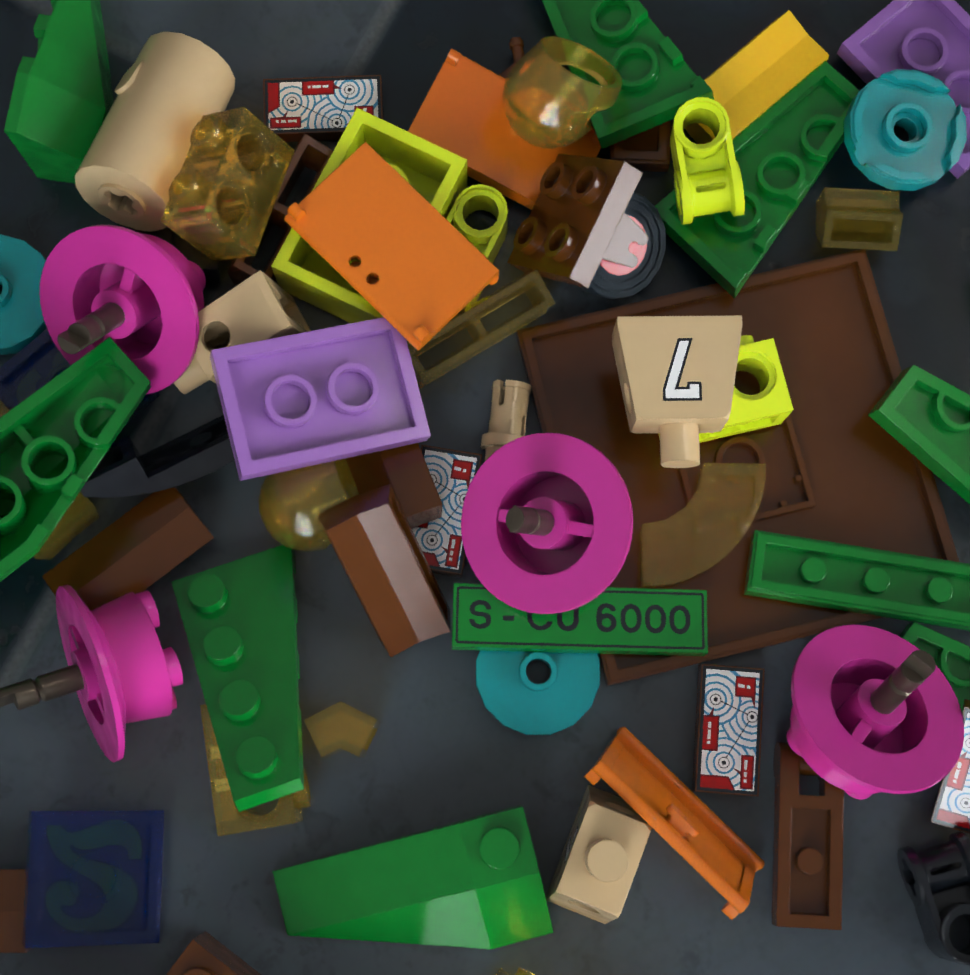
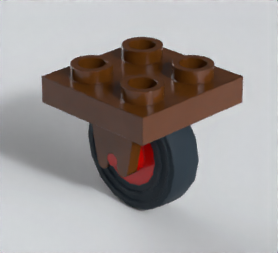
M558 154L555 162L548 167L541 179V192L529 217L522 222L515 234L514 249L507 263L524 273L576 285L587 293L604 298L617 299L633 296L652 281L661 267L666 250L665 226L658 209L645 196L634 192L643 173L625 161Z

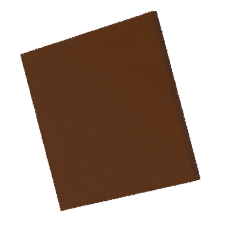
M865 248L750 275L735 299L718 283L517 330L516 338L528 384L532 386L531 396L541 433L569 435L594 446L613 463L628 489L633 511L631 545L620 572L608 587L707 590L708 653L705 656L598 654L606 686L820 634L837 626L857 625L885 618L744 595L751 534L754 530L959 562L933 472L868 416L902 370ZM742 315L741 336L752 335L754 342L774 338L794 410L782 424L699 443L700 465L689 468L662 467L658 433H632L628 425L612 347V333L617 317ZM736 371L734 386L737 390L747 395L760 393V385L755 376L746 371Z

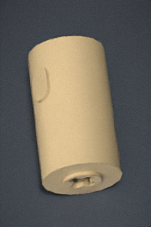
M160 32L151 35L146 41L135 63L127 70L116 86L114 92L118 95L75 174V186L78 192L98 213L120 225L148 232L162 230L170 223L200 160L206 156L219 130V121L235 90V77L231 68L215 50L198 39L175 32Z

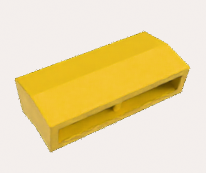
M790 10L775 19L704 79L713 91L714 100L719 102L727 112L732 140L824 61L827 62L829 54L808 35ZM693 123L685 128L698 144L709 143L715 138L713 131L702 123Z

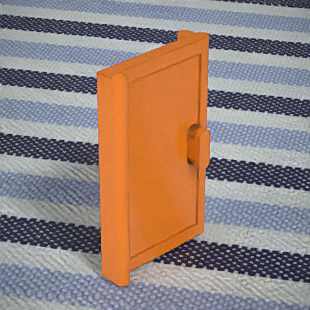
M452 48L408 132L467 159V176L484 185L494 187L502 195L530 210L533 209L541 192V179L548 167L555 162L558 154L596 158L601 149L592 126L572 116L583 130L584 135L582 136L576 123L563 110L558 108L556 111L558 118L563 115L568 116V125L573 122L576 126L574 130H579L578 137H576V133L569 136V139H572V141L577 140L567 145L569 143L566 141L568 135L565 137L563 135L574 127L571 126L561 133L560 131L564 128H557L555 126L556 120L550 121L547 115L556 106L463 56ZM560 119L558 124L560 126L564 125L566 119Z
M366 142L299 204L297 202L291 204L287 210L288 214L284 218L322 258L418 351L488 284L494 285L499 279V269ZM352 259H359V260H360V262H359V261H354V262H352V263L349 265V263H350V261H351Z
M625 726L620 727L617 730L616 736L608 743L595 765L584 777L593 786L602 778L728 901L721 911L730 920H733L749 906L755 872L763 869L765 861Z

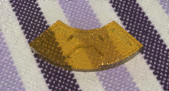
M704 463L700 469L697 490L686 507L666 520L642 524L640 526V588H660L687 581L702 574L723 559L745 535L758 512L766 481V464Z

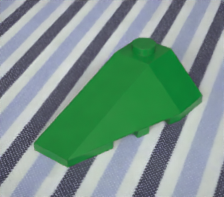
M51 0L52 14H38L33 28L35 38H38L36 57L23 56L19 64L4 132L37 178L75 184V174L114 102L100 0Z
M110 337L0 418V582L40 551L151 388V382Z
M521 805L273 871L288 936L495 949L554 933L524 809Z

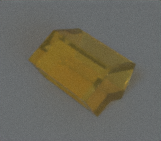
M824 187L816 201V237L821 246L828 248L897 251L903 221V213L899 209L900 191Z
M341 701L304 720L321 757L330 758L344 750L364 758L381 724L379 720Z

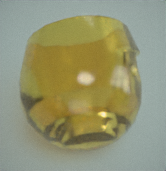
M547 36L530 49L515 64L506 77L503 90V109L511 128L524 141L543 149L564 148L582 139L592 129L589 119L593 114L606 110L615 104L623 82L618 71L596 52L565 38ZM562 65H570L588 73L600 85L576 76L562 67Z
M346 459L275 473L265 477L258 497L259 513L266 530L276 541L287 548L299 551L312 552L327 549L331 543L317 515L349 499V497L359 495Z

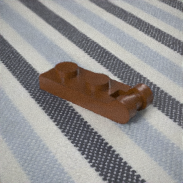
M777 742L773 758L775 809L772 924L778 927L842 930L844 790L835 787L821 778L806 763L803 757L797 755L790 748L788 742ZM800 775L818 776L819 796L799 795Z

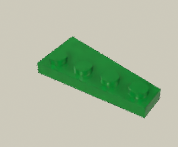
M542 0L602 149L674 119L678 109L688 100L696 97H708L714 100L711 88L700 75L696 76L684 61L681 51L668 36L665 37L649 18L648 11L639 0Z
M826 61L732 140L735 159L739 164L743 181L744 215L733 217L730 211L694 217L691 224L682 225L677 209L675 189L655 205L665 226V233L734 299L844 141V119L851 101L859 90Z
M913 364L902 370L868 416L970 505V395Z
M292 542L171 582L233 801L239 812L304 789L302 718L298 688L300 663L296 632L298 608L294 575L296 574V555Z

